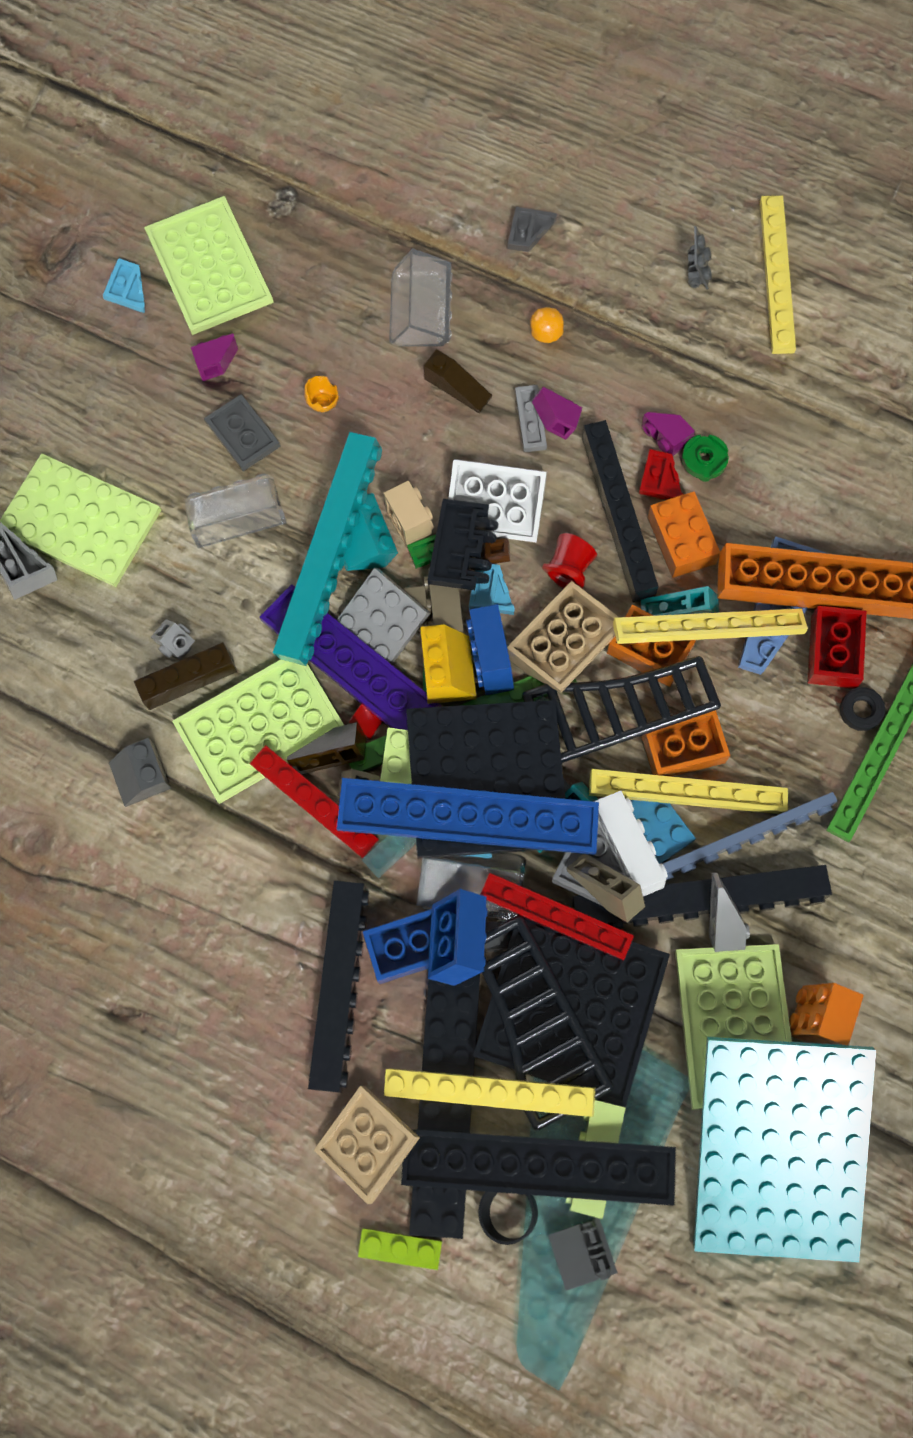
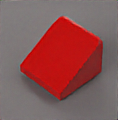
M361 704L350 719L349 724L357 722L364 735L371 739L383 721Z

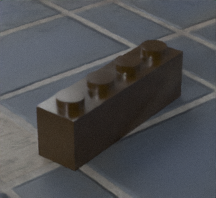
M224 642L139 678L134 681V684L143 704L148 710H152L232 675L237 670Z

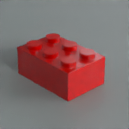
M827 606L816 607L811 616L808 684L854 689L864 680L867 611Z

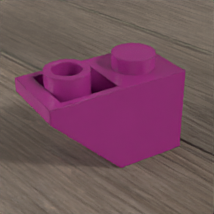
M233 333L222 335L217 339L201 342L191 347L202 380L205 381L223 375L238 351Z
M542 387L534 396L532 403L545 429L566 440L577 428L583 407L554 393L552 390Z
M647 412L643 416V431L657 442L662 452H667L674 456L694 437L695 430L681 415Z

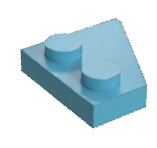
M118 258L103 293V298L145 313L140 266Z
M492 564L489 571L475 570L488 574L490 578L487 584L476 583L475 591L471 590L469 609L498 604L500 613L514 615L515 608L512 605L500 565Z

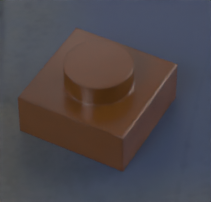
M499 539L494 543H485L486 560L490 561L491 564L510 562L509 539Z

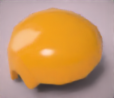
M550 307L540 308L531 316L532 336L539 342L551 343L557 341L563 335L564 320L562 314L557 309Z
M314 376L306 382L304 398L310 408L322 413L330 411L337 405L339 401L337 386H333L329 382L328 377Z

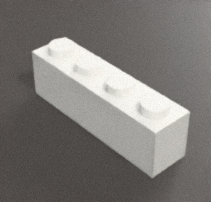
M622 791L593 801L599 802L598 824L623 875L640 884L643 896L664 888L666 878L668 877L664 865L662 863L659 864L656 860L654 845L651 841L647 842L643 834L645 830L641 820H636L632 813L634 808L628 797L625 798Z

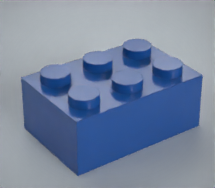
M498 604L470 609L471 619L466 620L479 688L484 687L485 695L514 690L511 663Z
M459 889L432 905L428 979L455 986L484 972L486 962L484 949L487 937L485 932L487 917L486 896Z
M432 909L363 931L379 984L428 969Z

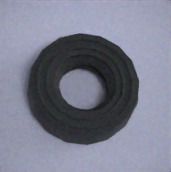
M858 687L850 690L842 698L840 704V715L844 723L857 731H868L875 728L883 720L885 714V703L882 697L875 690L867 687ZM857 701L867 702L871 707V715L866 718L857 716L853 710L854 703Z

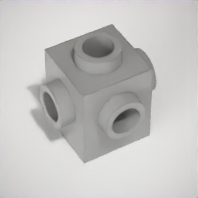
M167 619L151 636L160 645L158 650L168 658L174 656L180 659L189 653L191 645L195 641L189 636L191 632L180 623L177 625L175 622Z

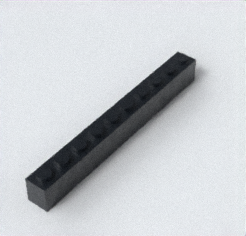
M826 865L721 878L740 914L750 912L749 908L759 907L760 911L775 909L774 905L784 904L785 908L800 906V902L809 901L810 905L825 903V899L832 895ZM712 879L666 884L664 888L643 896L645 907L629 922L612 914L604 906L580 895L573 896V909L618 929H622L623 924L633 923L634 927L649 925L648 921L658 920L659 924L674 922V918L684 917V921L699 919L701 914H709L710 917Z

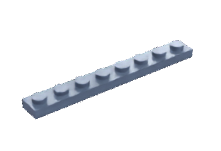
M831 792L663 864L668 875L666 881L674 878L672 874L678 871H682L685 874L696 869L695 864L704 861L705 864H709L719 859L718 855L727 851L728 855L742 849L741 845L750 841L751 845L764 840V835L770 832L773 835L782 833L787 830L786 826L794 822L796 826L810 820V815L818 813L819 816H822L832 811V806L838 800L834 793Z

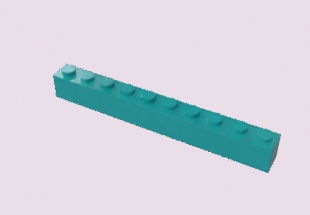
M349 432L273 653L281 660L307 666L308 660H311L313 657L314 643L316 637H319L321 634L323 616L328 613L331 593L336 590L339 570L341 571L344 567L345 552L351 546L354 526L358 525L361 506L367 500V488L374 479L376 462L382 456V448L375 437Z

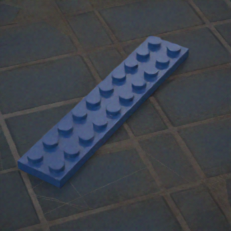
M342 778L337 831L595 855L597 851L599 802Z

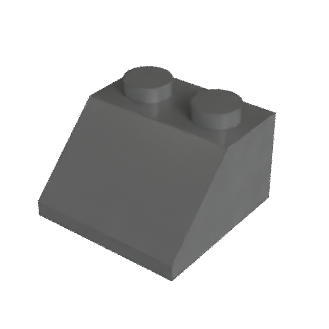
M149 738L126 746L109 762L125 807L171 789L157 748Z

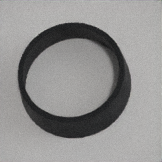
M485 1192L479 1203L478 1217L481 1228L492 1241L502 1245H512L530 1235L538 1219V1208L532 1195H526L532 1211L529 1228L522 1237L507 1238L495 1229L490 1217L491 1203L497 1192Z

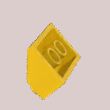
M445 624L421 626L427 703L475 700L476 690L469 636Z

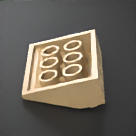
M571 581L507 647L509 659L526 674L562 693L615 637L613 621L618 616Z

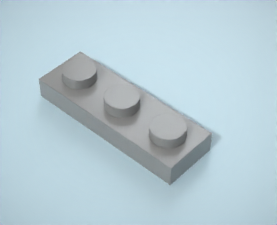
M538 385L515 387L524 452L547 450L544 425L532 403L534 396L539 392Z

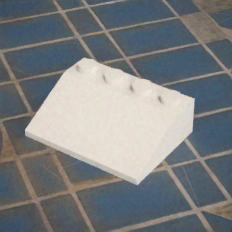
M455 459L453 460L449 499L489 504L488 519L497 521L499 523L498 529L482 531L493 532L500 538L537 542L547 471Z

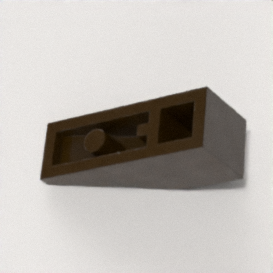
M438 349L434 351L423 365L424 379L477 413H480L492 398V394L460 364Z
M357 722L335 727L287 756V761L290 766L302 775L365 760L366 736Z

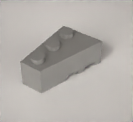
M0 522V575L13 599H18L57 581L54 567L41 559L33 549L28 548L19 537Z

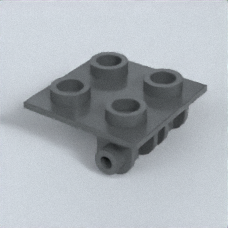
M694 226V245L688 250V283L692 288H698L699 285L704 284L708 290L709 280L712 279L711 268L708 266V261L711 260V250L709 247H706L704 235H700L697 226Z
M600 1218L548 1235L565 1291L599 1279L600 1281L606 1280L611 1275L618 1273Z

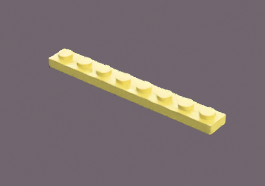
M761 196L760 211L772 354L795 353L796 342L783 196Z
M802 609L614 618L613 621L617 644L805 634L808 629Z
M591 769L589 796L606 797L622 791L624 797H628L630 800L782 814L788 811V788Z
M393 1068L386 1069L384 1096L594 1116V1087Z

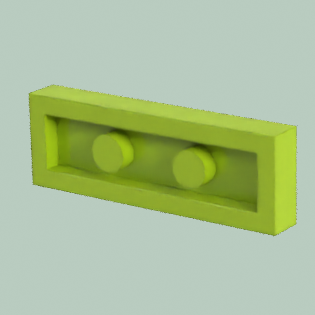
M363 1228L358 1257L438 1270L442 1241Z

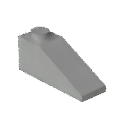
M712 873L709 938L715 952L745 950L746 939L750 938L749 925L744 923L738 908L718 873Z

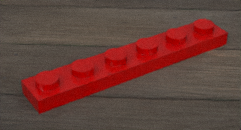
M265 745L249 763L362 859L379 841L376 836L369 833L337 831L339 806L268 746Z
M489 873L480 894L487 897L486 901L621 960L625 959L634 935L492 873Z

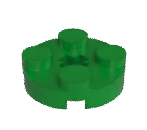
M697 435L686 443L681 462L690 475L703 482H707L720 476L726 469L729 460L728 448L724 441L717 436L708 435V437H701V435ZM700 454H710L709 461L702 460Z

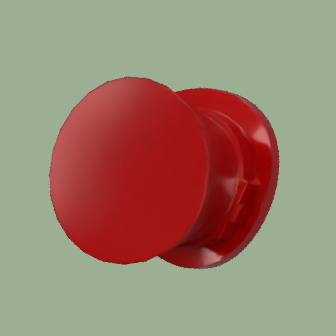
M563 533L558 536L553 559L549 564H543L541 568L560 588L564 589L572 581L583 589L585 584L583 573L596 559L598 554L582 538L573 534Z

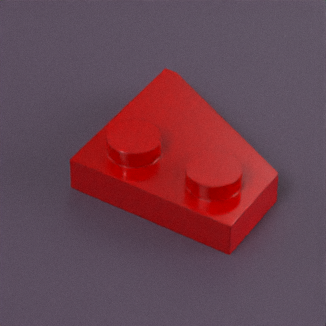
M649 450L639 494L664 500L684 495L680 488V479L674 467L675 462L672 454Z

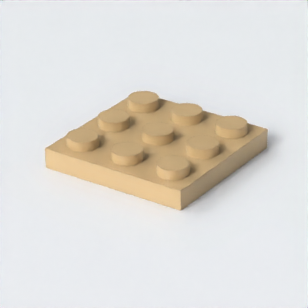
M360 1086L314 1151L367 1204H372L420 1137L365 1086Z

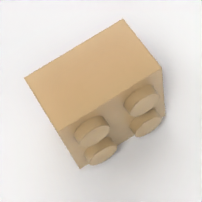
M407 481L384 492L387 514L406 548L411 543L432 536L434 526L431 519H433V516L428 506L423 507L420 501L422 496L417 487L413 488L410 482Z

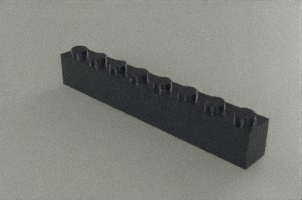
M604 420L584 425L582 434L583 444L632 602L656 597L659 586L607 422Z
M333 882L308 1084L309 1090L342 1093L343 1088H347L349 1072H345L346 1061H350L352 1045H348L349 1034L353 1035L355 1019L351 1018L352 1008L357 1007L358 993L354 992L355 982L360 981L361 967H357L358 956L362 957L364 941H360L361 931L366 930L367 916H363L364 906H368L370 891H366L364 883Z

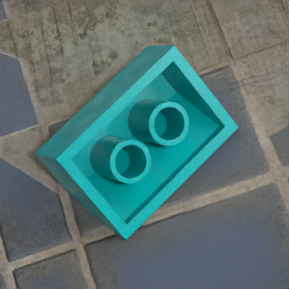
M367 493V500L361 506L359 512V523L356 527L354 526L352 532L351 546L347 548L344 555L346 571L385 568L398 554L374 493Z

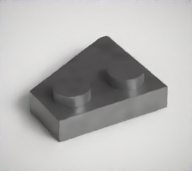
M516 207L508 240V249L530 252L555 224L557 213Z

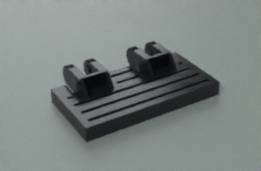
M443 499L428 574L429 585L475 591L476 583L487 584L490 577L488 574L469 571V569L479 571L491 570L492 564L490 561L478 559L481 558L483 543H494L497 537L493 532L482 531L498 529L499 523L488 519L489 504Z

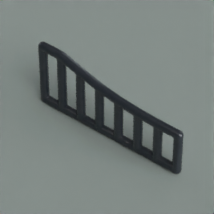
M701 656L628 677L603 681L573 682L563 692H573L591 742L576 748L557 694L558 691L551 688L548 684H544L524 691L522 694L524 702L534 701L533 698L545 694L548 695L549 700H555L557 723L567 751L561 753L562 763L718 710L721 707V702ZM694 667L697 669L709 700L708 703L696 707L682 674V671ZM670 675L673 676L685 708L684 711L673 715L670 713L658 679ZM649 683L661 719L647 723L633 685ZM624 687L638 727L623 731L608 689ZM583 691H599L614 735L603 739L599 738Z
M516 915L486 932L485 944L516 927L524 941L488 961L485 957L486 962L484 972H482L505 1028L516 1080L527 1081L526 1074L581 1046L588 1060L546 1083L566 1085L593 1070L600 1082V1085L595 1087L596 1100L611 1092L614 1087L526 921L523 916ZM530 951L536 965L498 984L492 970ZM542 974L549 988L509 1009L503 994ZM555 998L562 1012L517 1036L513 1020ZM568 1022L575 1036L523 1063L520 1048L522 1045ZM524 1110L535 1131H540L569 1115L547 1113L539 1118L536 1111Z

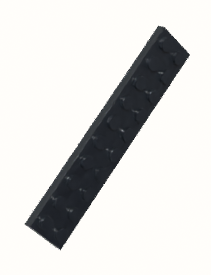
M480 974L455 986L431 979L428 980L422 1071L474 1076L475 1057L473 1054L476 1048ZM419 1100L417 1130L470 1133L472 1105ZM413 1186L409 1235L463 1239L466 1190Z
M411 1129L420 1138L402 1163L401 1185L675 1206L676 1147Z

